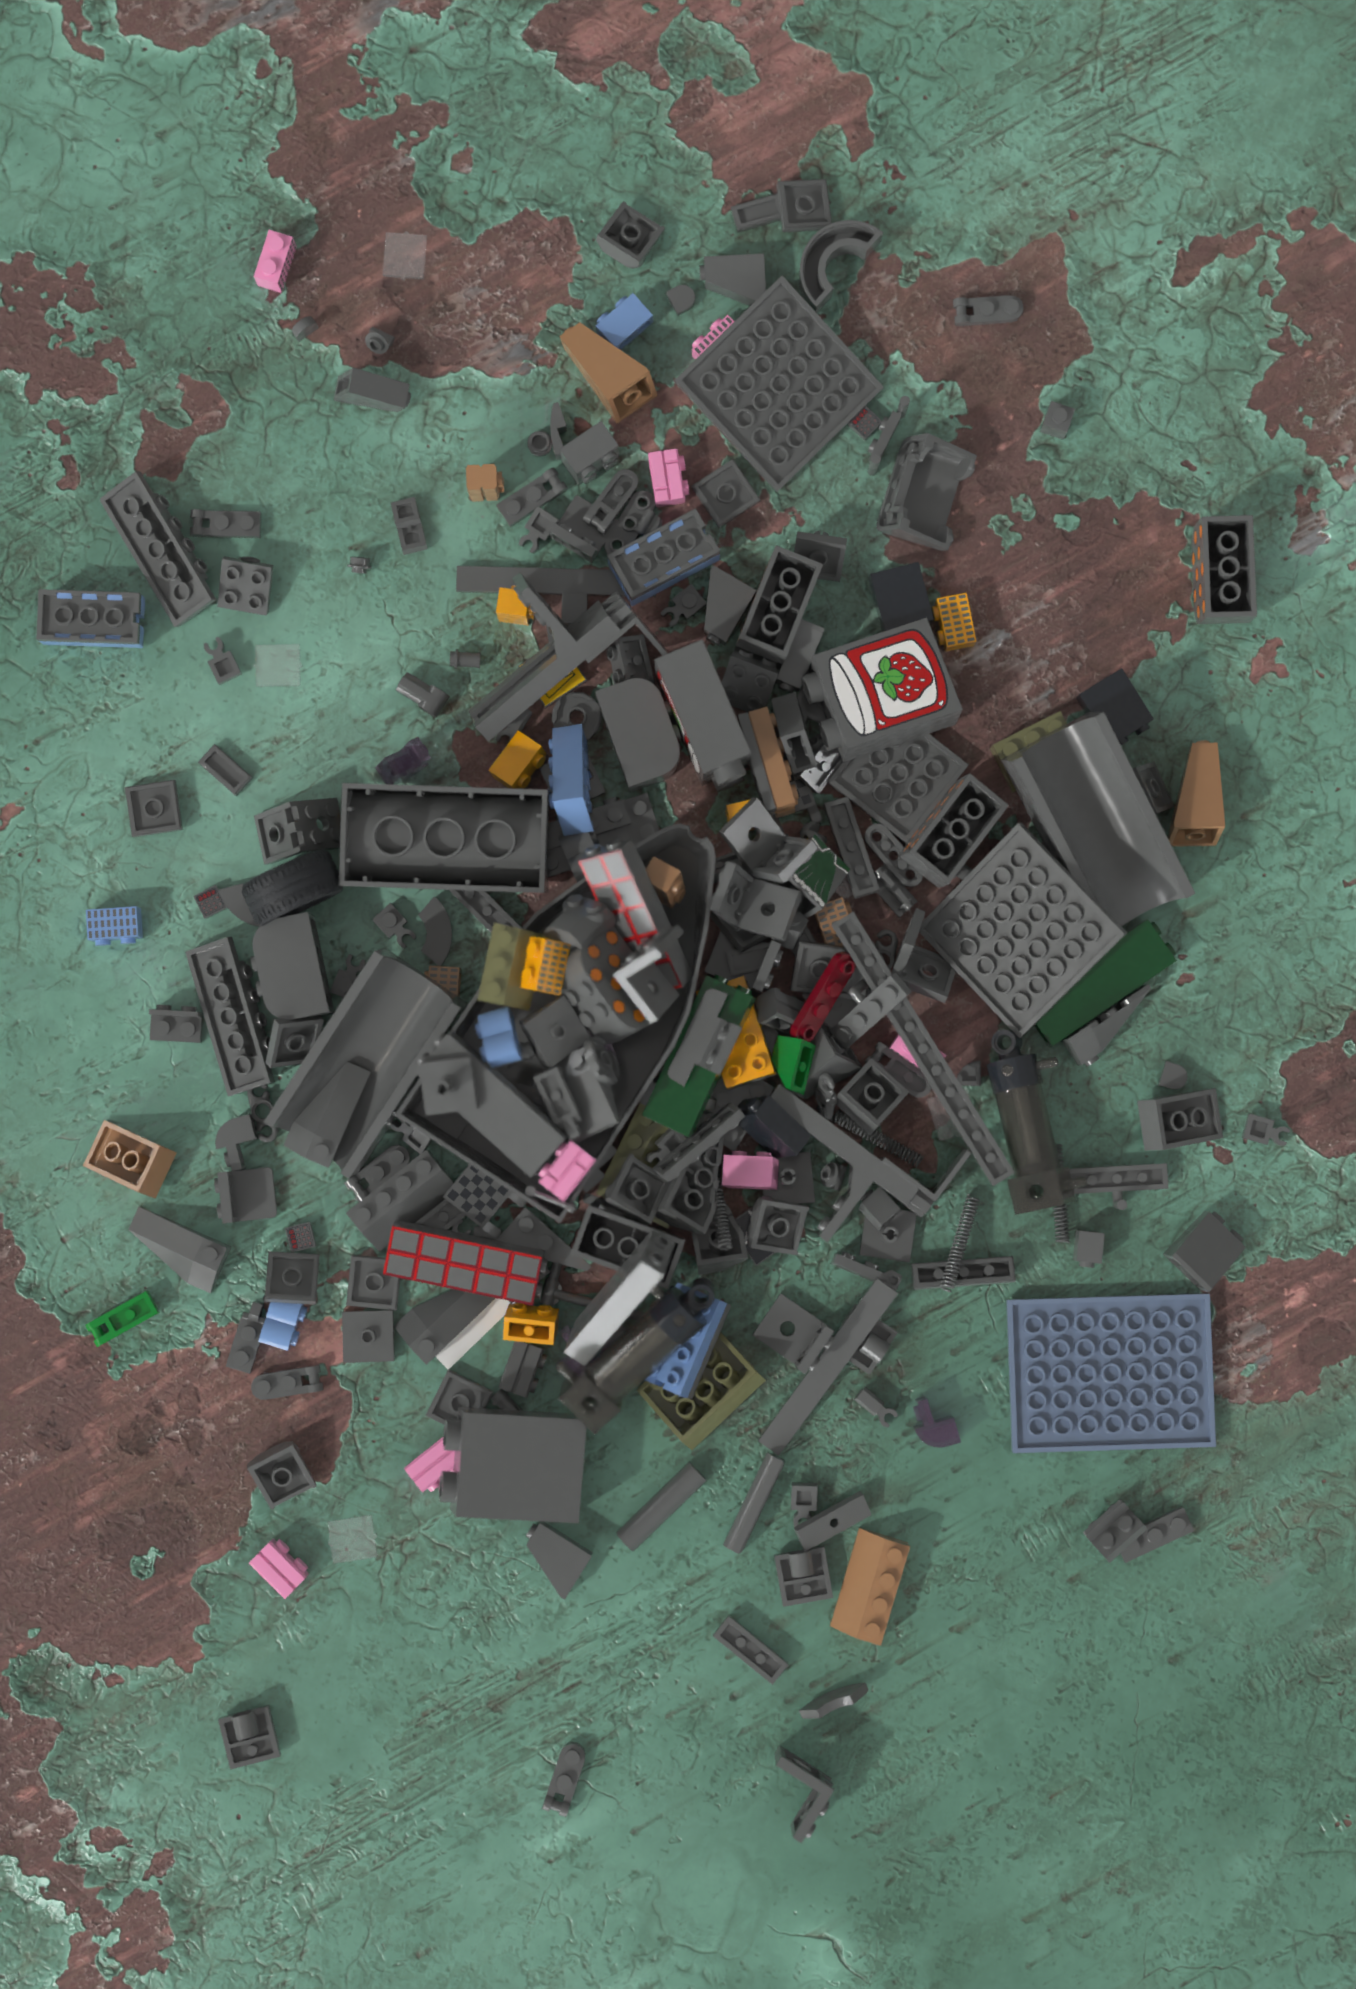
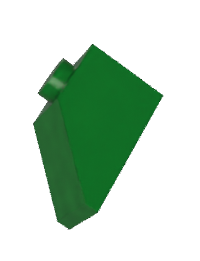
M778 1035L773 1048L772 1062L785 1088L799 1094H804L816 1045L803 1039Z

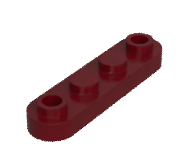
M840 951L832 957L791 1026L790 1034L792 1038H799L808 1042L813 1040L856 968L850 954Z

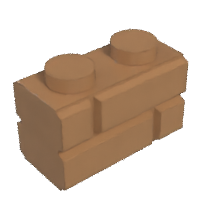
M483 464L482 467L479 465H467L466 483L472 502L484 501V499L487 501L499 500L500 493L504 492L502 471H497L494 464Z

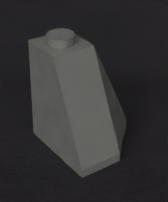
M824 1022L810 1042L816 1045L804 1094L787 1089L793 1095L804 1099L815 1095L814 1091L817 1088L818 1078L821 1074L828 1073L832 1077L834 1084L863 1068L854 1051L850 1047L845 1049L831 1033L830 1026Z

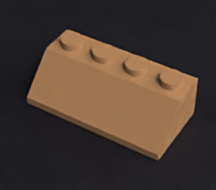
M859 1527L830 1623L831 1627L854 1638L881 1646L910 1549L908 1542Z

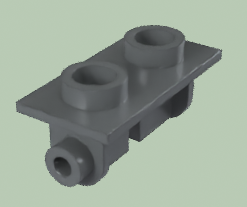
M885 865L874 872L880 889L877 894L898 918L918 902Z

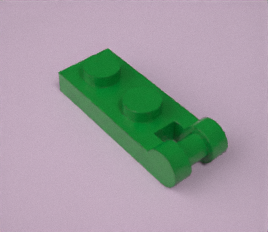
M147 1290L85 1326L88 1332H92L95 1337L94 1343L99 1347L160 1312ZM104 1323L110 1331L104 1334L100 1327Z

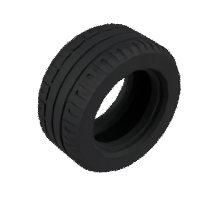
M325 849L307 853L276 866L243 884L241 893L244 899H246L245 902L249 907L251 915H253L255 923L263 926L274 919L298 914L340 893L343 890V886H339V871L336 869L335 862L332 861L331 854Z

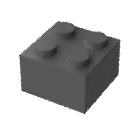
M600 421L560 448L561 461L578 485L583 482L588 484L597 477L596 473L602 469L609 470L617 464L619 446L603 422Z
M871 1058L839 1092L836 1105L871 1135L903 1101L909 1091Z

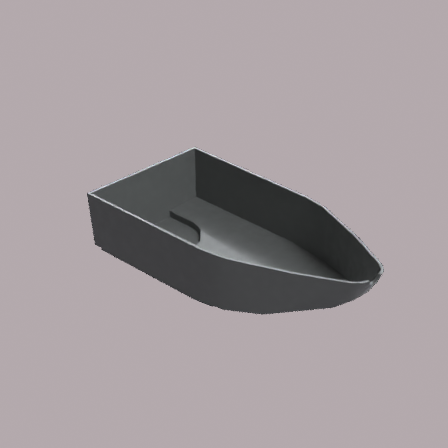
M679 823L667 826L634 846L645 870L652 858L656 857L681 872L686 890L680 903L676 902L672 909L662 903L661 905L671 927L678 924L684 932L677 940L693 976L683 987L675 989L679 994L678 998L658 1020L616 1043H611V1048L606 1049L607 1051L613 1050L620 1070L617 1083L610 1086L619 1123L575 1143L597 1161L567 1200L563 1201L566 1203H574L674 1048L690 1013L708 931L716 857L714 846L707 837L704 839L695 837L688 825ZM586 877L537 911L521 929L543 934V931L564 912L563 902L571 895H581L596 901ZM545 937V939L562 942V941H559V940H556V939H553V938H550V937ZM479 988L451 1032L454 1031L481 1055L480 1047L483 1046V1038L479 1039L475 1024L479 1023L478 1015L507 1006L479 1001ZM534 991L530 1011L508 1007L514 1017L519 1045H521L520 1042H529L519 1021L557 998L555 994ZM582 1044V1045H581L580 1047H578L576 1050H578V1049L584 1047V1044ZM536 1055L531 1057V1061L527 1059L507 1070L505 1065L495 1067L499 1073L530 1101L543 1102L532 1100L533 1098H542L533 1096V1094H541L533 1092V1090H539L533 1088V1086H537L533 1084L535 1082L533 1077H536L533 1074L545 1072ZM419 1078L396 1113V1116L561 1223L568 1212L566 1208L535 1195L528 1196L525 1192L528 1186H533L536 1191L561 1200L539 1183L542 1178L539 1174L529 1177L458 1111L426 1115L421 1078ZM546 1107V1109H547V1111H546L547 1116H548L551 1120H553L552 1117H551V1115H550V1113H549V1111H548V1108ZM569 1136L564 1141L566 1144L570 1142ZM555 1152L546 1161V1164L550 1163L552 1165L558 1157L555 1155Z

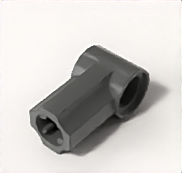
M408 672L401 678L396 688L397 692L418 704L420 709L437 718L450 697L439 688L427 685Z

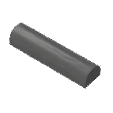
M1013 1256L962 1260L963 1262H959L961 1266H959L958 1277H954L957 1281H954L956 1284L953 1286L961 1287L1016 1282ZM948 1261L912 1264L913 1289L941 1288L942 1277H944L943 1274L945 1273L944 1270Z
M766 1453L723 1543L726 1548L738 1554L743 1552L785 1464L784 1459L772 1453Z
M689 1461L616 1532L617 1536L634 1552L707 1479Z

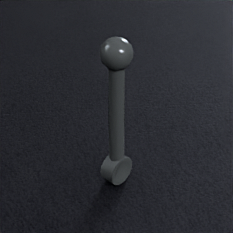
M528 1186L525 1190L528 1196L535 1195L566 1208L570 1213L576 1211L575 1203L563 1202L536 1191L533 1186Z

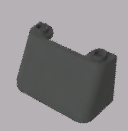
M929 433L907 437L902 442L878 516L877 530L887 535L940 551L948 550L953 542L954 535L952 529L946 526L954 496L959 481L973 474L977 455Z

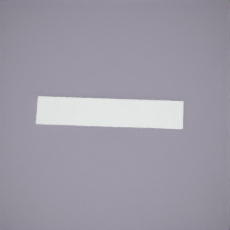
M495 1298L435 1357L447 1369H450L505 1315L508 1305L511 1303L508 1300Z

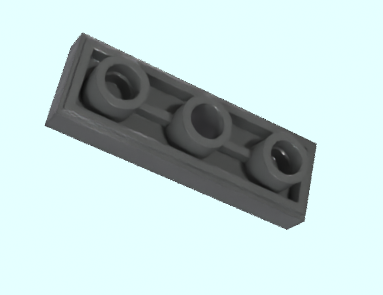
M859 1491L795 1526L794 1530L802 1548L807 1551L872 1514L864 1495Z

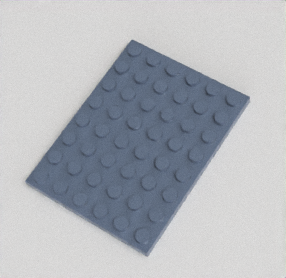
M1209 1293L1006 1299L1012 1453L1216 1447Z

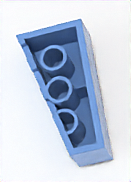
M577 724L552 728V739H549L550 753L553 754V757H549L550 771L553 772V775H549V785L551 791H553L552 794H549L550 807L556 810L564 836L594 831L593 822L589 814L592 812V803L589 796L591 787L588 773V745L583 725Z

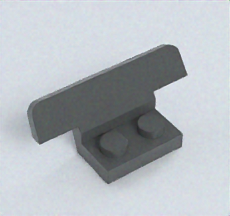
M709 989L705 992L668 1070V1076L682 1086L685 1085L694 1064L720 1075L742 1029L733 1023L717 1017L728 995L715 989Z

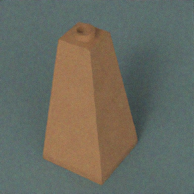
M579 322L577 325L569 327L559 336L565 351L616 423H619L658 396L650 371L644 365Z
M1207 740L1192 743L1167 835L1171 846H1216L1225 828L1218 743H1210Z

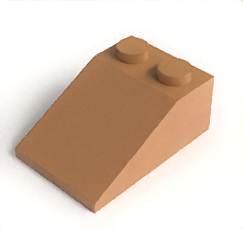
M104 1120L83 1166L136 1192L156 1199L177 1152Z

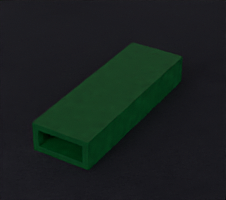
M1147 919L1128 931L1034 1025L1048 1047L1054 1046L1177 961L1174 957L1176 955L1175 950L1168 942H1163L1159 936L1162 933L1155 922L1150 923Z
M716 974L713 978L706 975L678 1040L642 1113V1116L689 1138H692L720 1075L694 1064L685 1085L682 1086L668 1076V1070L703 996L709 989H715L728 994L717 1017L743 1028L756 1000L750 995L751 990L741 985L733 988L727 985L729 980Z

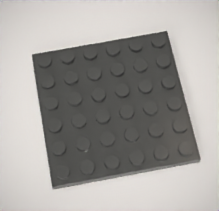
M783 276L775 281L674 380L676 385L776 492L884 388Z
M1018 823L922 922L919 930L921 935L1018 1038L1023 1037L1127 934L1113 917L1022 823Z

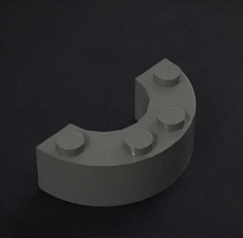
M844 220L825 226L809 240L801 257L799 288L802 298L816 313L830 300L833 293V287L827 280L825 272L828 264L836 257L846 254L858 256L865 261L881 243L883 236L881 230L865 222Z

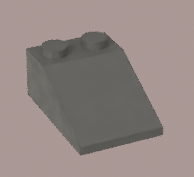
M584 1047L570 1053L553 1067H544L546 1072L559 1066L580 1111L582 1120L578 1124L583 1134L572 1139L573 1142L582 1141L619 1123L611 1087L604 1086L594 1076L585 1058Z
M1216 1088L1137 1101L1145 1151L1166 1150L1223 1138Z

